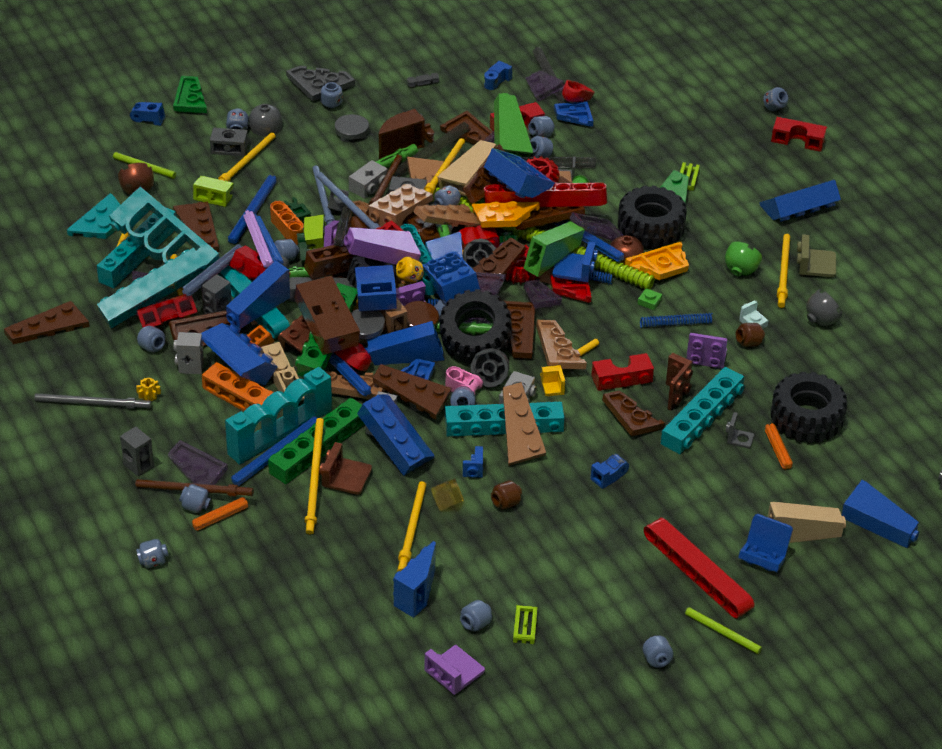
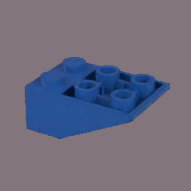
M456 251L449 252L438 259H431L428 263L423 264L427 276L445 304L449 299H454V295L458 293L464 294L466 290L473 292L475 289H480L476 272Z
M393 266L355 267L359 311L397 309Z
M435 541L425 546L420 554L411 559L402 571H398L393 578L394 606L413 618L428 602L435 573Z

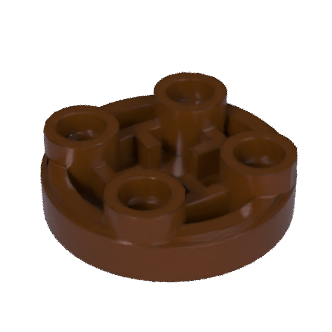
M413 301L404 306L408 315V328L433 321L436 329L439 313L433 305L424 301Z

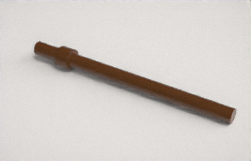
M396 155L377 193L371 198L369 205L384 195L392 176H394L402 160L401 155ZM368 208L367 211H366V214H367L368 216H369V208Z
M137 479L135 483L136 487L179 491H183L185 486L188 487L190 484H194ZM195 484L207 489L208 493L228 494V496L237 497L238 495L253 496L254 488L239 487L235 484H229L228 486Z

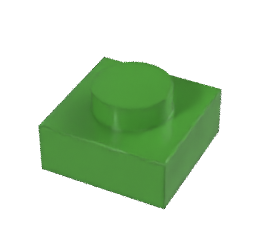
M646 288L638 298V305L655 310L662 300V294Z

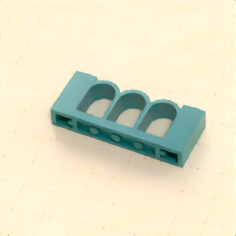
M139 187L109 215L110 225L115 231L118 232L120 230L124 235L128 232L132 242L140 245L145 244L148 255L155 260H163L164 264L186 241L197 250V253L206 265V269L220 258L217 251L142 187ZM150 210L160 218L145 233L139 234L132 231L134 225ZM168 226L179 234L163 249H153L150 247L151 242Z
M317 367L303 375L304 379H297L290 383L284 393L276 391L269 395L262 405L253 404L244 412L240 411L226 419L227 454L240 465L278 443L313 416L320 418L332 411L331 376L320 367ZM304 396V404L298 407L300 400ZM283 408V416L276 420L278 413ZM261 421V429L254 433L256 425Z

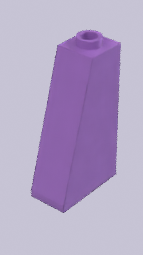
M349 228L347 235L344 237V245L347 247L349 254L395 265L404 257H411L419 261L421 256L410 231Z

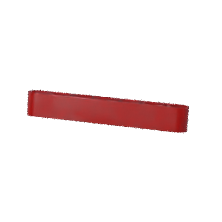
M555 183L553 187L534 198L527 196L521 198L515 195V191L506 188L505 184H492L484 187L485 203H508L511 201L539 202L540 207L602 206L607 204V187L604 183Z
M661 517L644 527V535L648 541L733 618L737 619L754 608L755 604L752 597L666 519Z

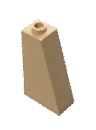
M482 140L476 143L439 174V188L450 185L457 188L460 195L466 196L463 187L496 144Z
M770 502L768 518L793 527L790 543L842 537L843 528H846L845 517L841 516L839 508Z

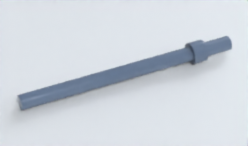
M315 165L312 169L325 221L328 225L335 218L332 216L330 208H328L329 202L324 184L316 177L320 172L319 166Z
M322 172L317 174L316 177L370 229L381 227L360 210Z

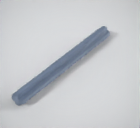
M237 244L183 287L182 293L187 296L192 295L204 283L230 264L235 250L241 248V245Z

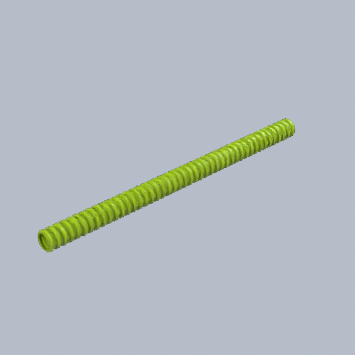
M439 187L436 188L435 192L433 193V201H432V202H434V195H435V193H436L438 190H440L441 188H439ZM461 197L459 205L464 204L468 206L473 213L470 201ZM534 226L526 230H517L515 227H494L504 232L512 231V235L515 234L523 240L527 239L528 242H531L533 236L546 232L541 231L539 228L536 229ZM579 246L571 253L585 255L586 249ZM598 253L597 261H594L596 270L600 269L601 272L605 271L607 274L615 275L616 278L620 277V280H625L627 283L630 282L632 285L635 284L637 287L640 286L642 289L647 288L650 290L654 284L655 279L653 275L649 276L648 273L644 274L643 271L639 272L638 269L629 268V265L616 262L607 256L604 257L602 254L599 255Z

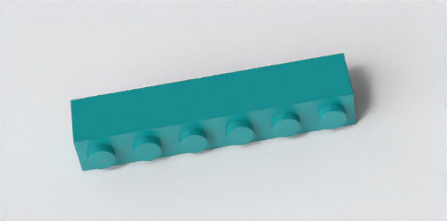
M195 248L185 250L180 256L175 259H169L158 269H152L146 276L135 279L127 287H122L110 297L107 296L101 299L97 304L98 309L109 327L113 328L137 314L138 309L150 306L188 284L206 269V265Z

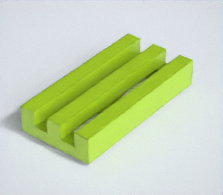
M683 162L680 173L684 174L686 170L687 176L690 178L691 171L694 172L691 186L687 188V190L694 191L700 165L696 164V167H693V164L689 163V166H686V163Z
M516 605L514 643H517V640H522V643L526 644V641H530V644H534L538 607ZM520 611H524L522 634H518ZM529 612H533L531 635H527Z

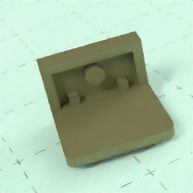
M802 234L801 242L798 241L797 252L799 253H797L796 264H799V274L835 277L836 253L834 251L809 249V235Z

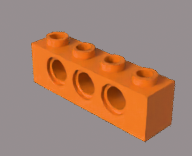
M218 362L202 374V387L204 390L242 411H245L253 404L262 405L265 399L274 393L256 382L241 377L238 373Z

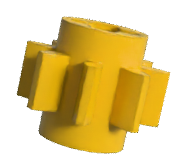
M144 378L140 380L141 385H136L139 399L154 401L157 399L156 394H161L158 380Z

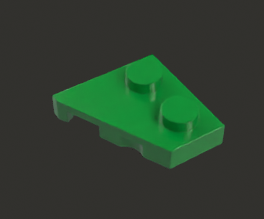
M673 170L661 187L674 191L686 204L689 176Z

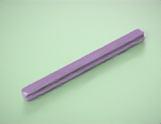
M247 210L245 211L246 214L243 215L263 267H269L274 262L253 211L249 212Z

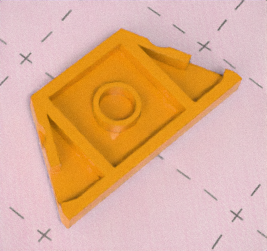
M511 201L508 203L472 204V209L482 228L517 227L523 220L531 216L530 212L532 210L538 211L540 206L539 202Z
M681 242L625 258L624 263L629 265V267L638 269L639 272L643 271L644 274L653 275L658 280L687 272L689 268L686 254L682 251Z

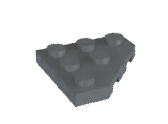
M298 66L286 71V76L312 101L321 98V88L329 82L336 83L342 90L355 85V79L346 71L334 73L330 72V69L324 68L310 70L307 69V66Z

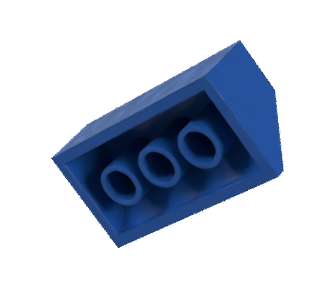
M491 149L484 168L489 171V175L498 178L497 181L505 184L509 190L515 191V195L521 198H525V196L534 198L555 184V182L520 156L498 149Z
M832 180L759 202V204L772 220L780 219L781 222L790 219L792 214H795V217L804 215L805 210L810 209L811 213L821 210L820 206L825 205V208L834 206L835 201L841 200L836 181Z
M221 323L202 332V341L241 377L266 385L278 367L272 362L273 358L262 353V348L255 343H251L252 339L243 333L241 334V329L234 324L229 326Z
M378 394L362 404L357 413L403 476L435 457L389 394Z

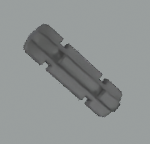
M431 73L430 76L426 74L416 76V78H407L408 87L439 82L438 73Z

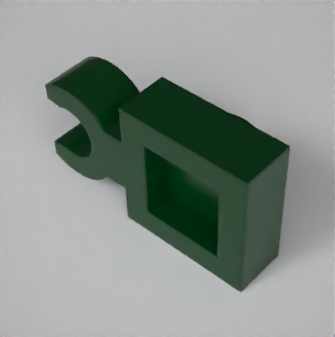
M295 197L292 198V203L284 201L301 222L304 221L305 217H311V212L303 203L298 205Z
M512 231L501 232L502 235L499 236V244L507 241L509 238L518 241L517 235H512Z
M298 233L301 265L304 267L306 251L311 249H307L304 233Z

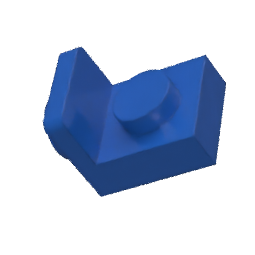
M475 446V454H471V461H463V477L483 478V446Z

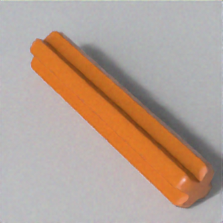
M767 424L765 432L781 467L784 470L791 469L793 462L775 424Z
M241 497L193 519L192 525L196 531H199L248 508V502L245 497Z

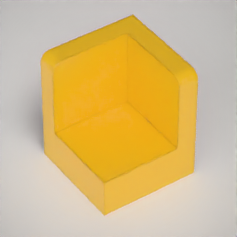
M561 365L542 367L541 383L545 396L564 395L565 378Z

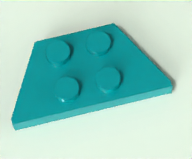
M110 193L67 229V235L73 236L74 233H80L87 238L107 239L115 232L110 225L109 215L120 206V203Z

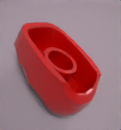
M566 80L562 90L563 98L569 102H586L595 93L589 87L571 80Z
M360 343L358 346L334 352L349 365L361 371H367L372 362L370 354Z

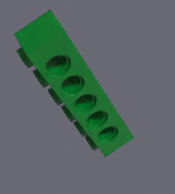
M337 283V287L350 312H353L358 302L357 289ZM311 331L308 338L309 341L304 343L302 355L297 357L295 363L297 375L303 378V375L317 367L325 370L333 354L332 352L322 355Z
M349 398L341 403L339 407L323 418L321 458L327 454L329 449H332L335 442L342 443L365 425L357 414L362 404L353 398ZM316 423L268 459L269 474L286 485L312 465Z

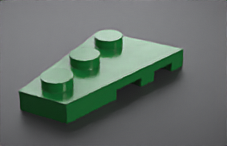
M181 76L173 104L174 111L207 113L198 77Z

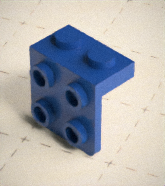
M588 241L585 255L569 253L556 263L553 269V276L561 279L588 282L591 272H594V261H597L598 250H595L596 242Z
M755 514L752 519L747 542L740 550L738 558L743 559L749 564L762 566L768 571L778 572L785 561L793 527L766 516Z

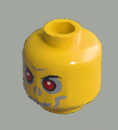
M404 257L396 265V274L401 280L415 283L423 277V265L414 258Z

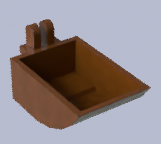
M416 109L389 118L383 123L379 131V160L411 144H415L420 149L424 148V140L430 143L434 142V131L431 129L430 123L425 124L423 116Z

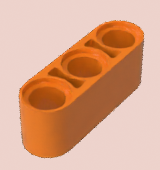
M272 202L270 204L271 222L286 239H292L297 245V234L304 233L303 223L284 202Z

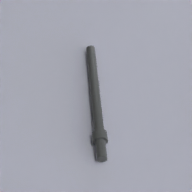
M35 394L34 397L35 401L119 406L126 407L127 409L151 408V401L136 400V398L131 397L116 399Z

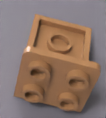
M404 184L395 191L368 205L369 218L381 227L391 220L401 227L403 220L414 211L416 206H424L433 201V194L424 189L413 187L410 184Z

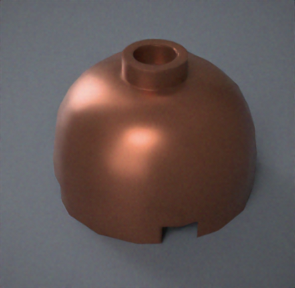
M133 163L128 165V169L123 170L122 168L119 171L118 180L121 188L127 194L132 195L139 187L148 192L154 184V174L152 167H148L146 163Z
M633 236L617 237L610 244L624 253V260H621L619 263H625V258L644 253L643 245Z

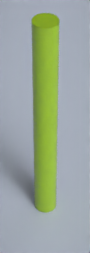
M117 152L113 154V159L128 164L146 163L148 167H152L155 173L173 179L176 177V172Z
M687 608L685 615L756 654L761 652L762 647L694 609Z

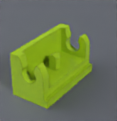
M201 175L193 184V200L226 207L232 199L233 195L230 194V191L233 189L234 183Z
M324 214L304 218L306 244L316 245L308 249L313 250L324 247L325 226L327 225Z

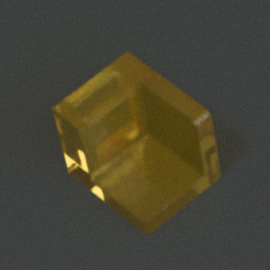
M456 479L430 488L439 510L464 501Z

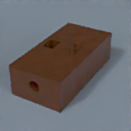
M332 276L296 284L295 301L322 355L359 345L360 330Z

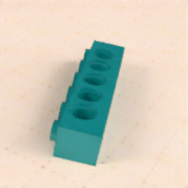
M166 208L174 216H176V211ZM153 213L133 232L145 233L160 218ZM168 226L151 242L150 247L156 249L174 230ZM128 236L97 265L99 283L114 289L148 256L145 244H136Z
M724 367L662 430L660 444L678 454H681L685 449H689L692 442L702 435L703 430L706 427H710L717 416H721L724 409L733 403L737 395L742 394L745 388L743 384L744 376Z
M562 402L529 403L539 433L564 431ZM504 405L445 406L446 436L506 434Z

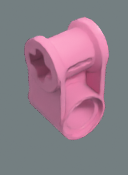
M452 366L446 371L445 386L450 387L451 392L458 387H468L475 394L477 389L483 386V381L479 376L462 370L459 367Z

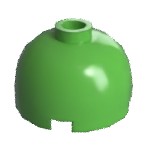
M732 242L725 254L726 266L736 276H746L754 273L762 260V255L756 248L752 250L748 248L749 244L743 242Z

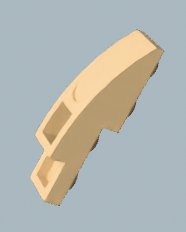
M280 342L261 347V352L273 358L272 362L278 366L271 378L278 391L284 393L288 385L294 380L299 379L294 367L290 366Z

